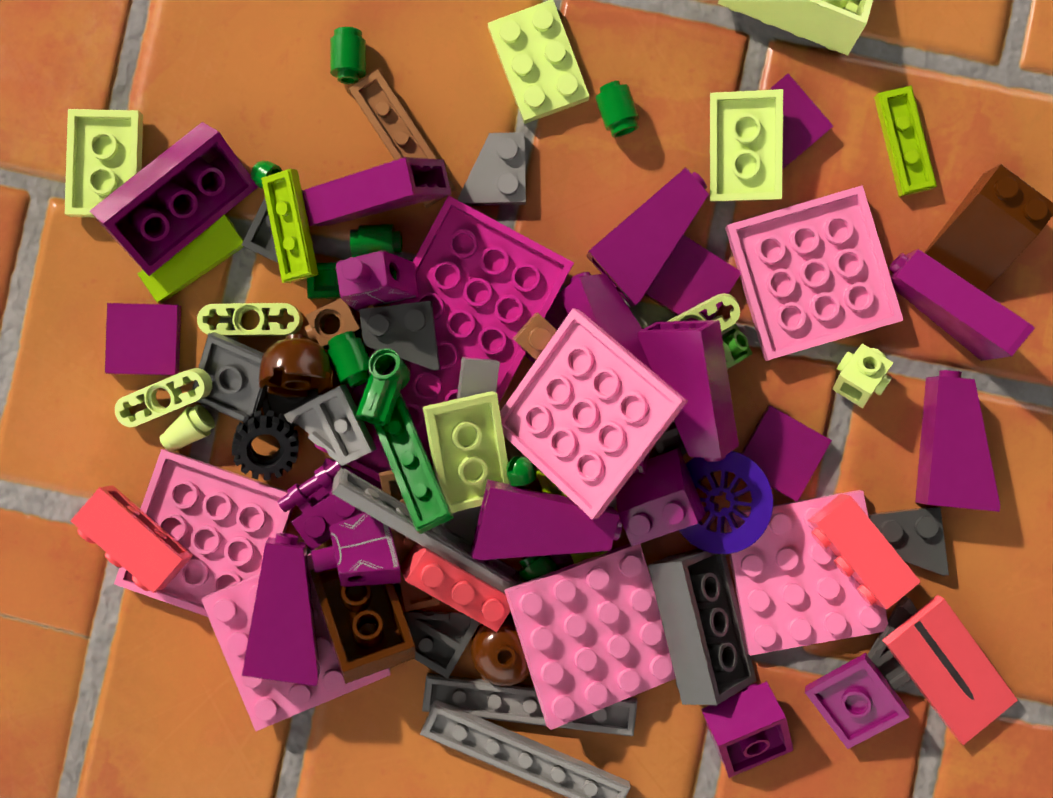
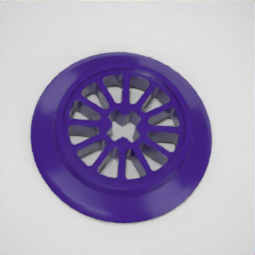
M731 451L726 455L725 459L717 462H707L701 457H694L687 462L686 466L696 490L699 488L707 494V498H700V500L707 504L704 510L705 512L710 511V515L704 524L700 521L698 524L679 530L681 534L692 545L714 554L736 553L754 544L768 527L773 512L772 489L762 469L753 460L735 451ZM721 471L720 486L714 477V473ZM732 472L736 476L727 488L728 473ZM705 477L708 478L712 490L701 484ZM743 479L747 487L734 493L737 485ZM725 492L727 493L726 500L731 503L729 508L723 507L719 511V504L714 502L715 496H722ZM751 492L752 502L738 501V497ZM737 506H750L751 512L749 516L737 509ZM733 513L745 521L742 526L738 527ZM725 516L732 529L728 533L724 532ZM718 517L717 531H713L710 529V526L715 518Z

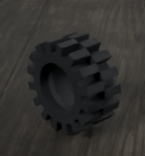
M260 410L255 412L253 418L250 415L244 417L243 424L239 422L236 427L232 443V455H235L234 462L236 466L241 464V471L245 475L249 470L252 471L251 478L257 480L259 474H264V480H271V474L275 473L276 478L283 476L284 469L289 472L292 469V462L296 463L299 449L298 431L294 430V423L286 422L285 416L281 413L278 418L274 417V411L268 410L267 415L262 416ZM268 434L274 436L279 441L280 448L273 455H260L252 448V441L259 435Z

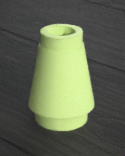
M198 404L194 407L189 406L160 435V442L166 450L175 452L177 449H181L209 436L211 429L215 427L214 419L203 406Z

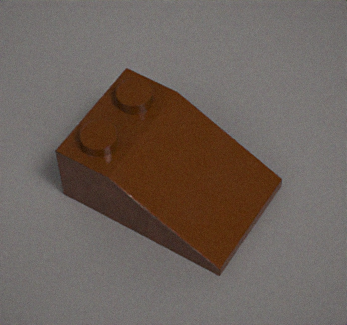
M1000 164L980 177L924 253L982 292H985L1039 235L1053 216V202Z
M337 568L315 573L314 569L310 570L345 684L415 659V644L393 583L344 587L341 586Z

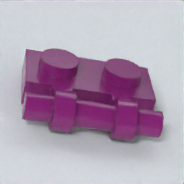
M336 461L327 467L322 465L316 469L313 477L301 485L296 483L287 489L288 494L277 501L284 512L289 511L296 505L300 508L303 514L291 522L311 551L331 539L330 526L364 513L332 494L334 477L340 468H344ZM324 487L329 496L313 505L309 496Z

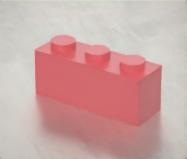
M113 485L99 487L70 520L79 528L77 532L84 540L92 544L96 543L106 552L104 554L106 559L117 567H124L133 575V582L144 591L155 593L166 588L193 556Z
M839 494L807 520L814 528L810 532L813 538L822 548L826 549L829 547L837 556L833 560L835 565L846 577L852 575L860 585L856 588L857 592L870 606L875 603L887 610L921 582L852 496Z
M417 542L400 566L406 582L495 632L499 630L511 611L505 593Z

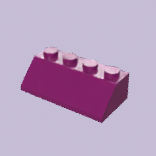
M201 122L92 208L90 212L141 269L150 276L257 189L258 186L253 182L251 175L219 131Z

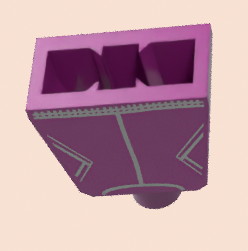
M378 251L358 257H351L336 263L340 297L354 311L419 297L415 268L412 261L386 251Z
M365 512L330 526L329 530L333 546L311 551L315 573L337 568L341 586L350 587L401 582L400 566L391 528Z

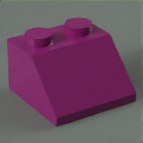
M679 448L649 458L646 474L633 473L616 495L618 514L631 546L698 524L706 514Z
M767 681L759 685H749L740 693L729 697L720 704L708 705L701 709L707 728L729 778L794 751L786 716Z

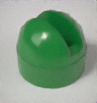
M262 160L253 166L251 178L259 188L263 189L261 178L281 172L282 168L272 162Z
M517 456L508 462L506 475L511 486H523L536 480L535 466L528 458Z

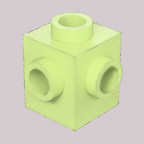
M862 343L855 354L848 351L839 363L837 370L841 371L832 390L863 408L874 392L879 396L883 393L892 379L887 373L894 362L887 359L880 350L869 348Z

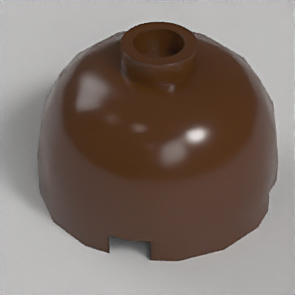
M302 334L288 335L286 339L276 342L264 353L259 371V387L262 389L264 385H267L268 393L283 397H307V390L318 389V395L330 391L333 386L331 359L322 346L312 340H308L307 336Z
M508 614L497 632L483 624L478 626L471 640L470 655L474 667L485 680L499 686H512L528 678L530 671L512 614Z

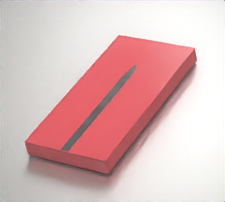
M939 595L935 596L882 640L954 737L962 745H965L1018 701L946 600Z

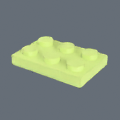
M548 0L488 23L490 35L524 124L589 101L588 90L554 0Z
M783 89L710 93V202L782 200Z
M68 109L65 215L69 217H94L90 212L92 208L142 170L143 114L140 111Z
M490 391L423 407L434 472L452 513L481 506L487 480L509 484L506 475L508 459L497 393Z

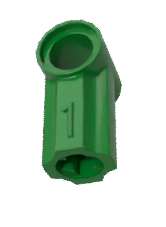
M383 348L377 350L369 359L368 367L371 374L356 413L359 419L381 427L389 425L400 390L410 380V370L399 355L392 349ZM393 365L395 366L390 374L384 375L386 369Z

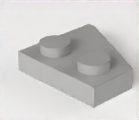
M525 132L489 133L459 195L458 201L468 206L526 205Z
M346 384L284 414L288 422L291 424L297 423L310 434L308 438L317 446L325 448L329 456L341 466L377 450L364 421L356 416L358 408Z

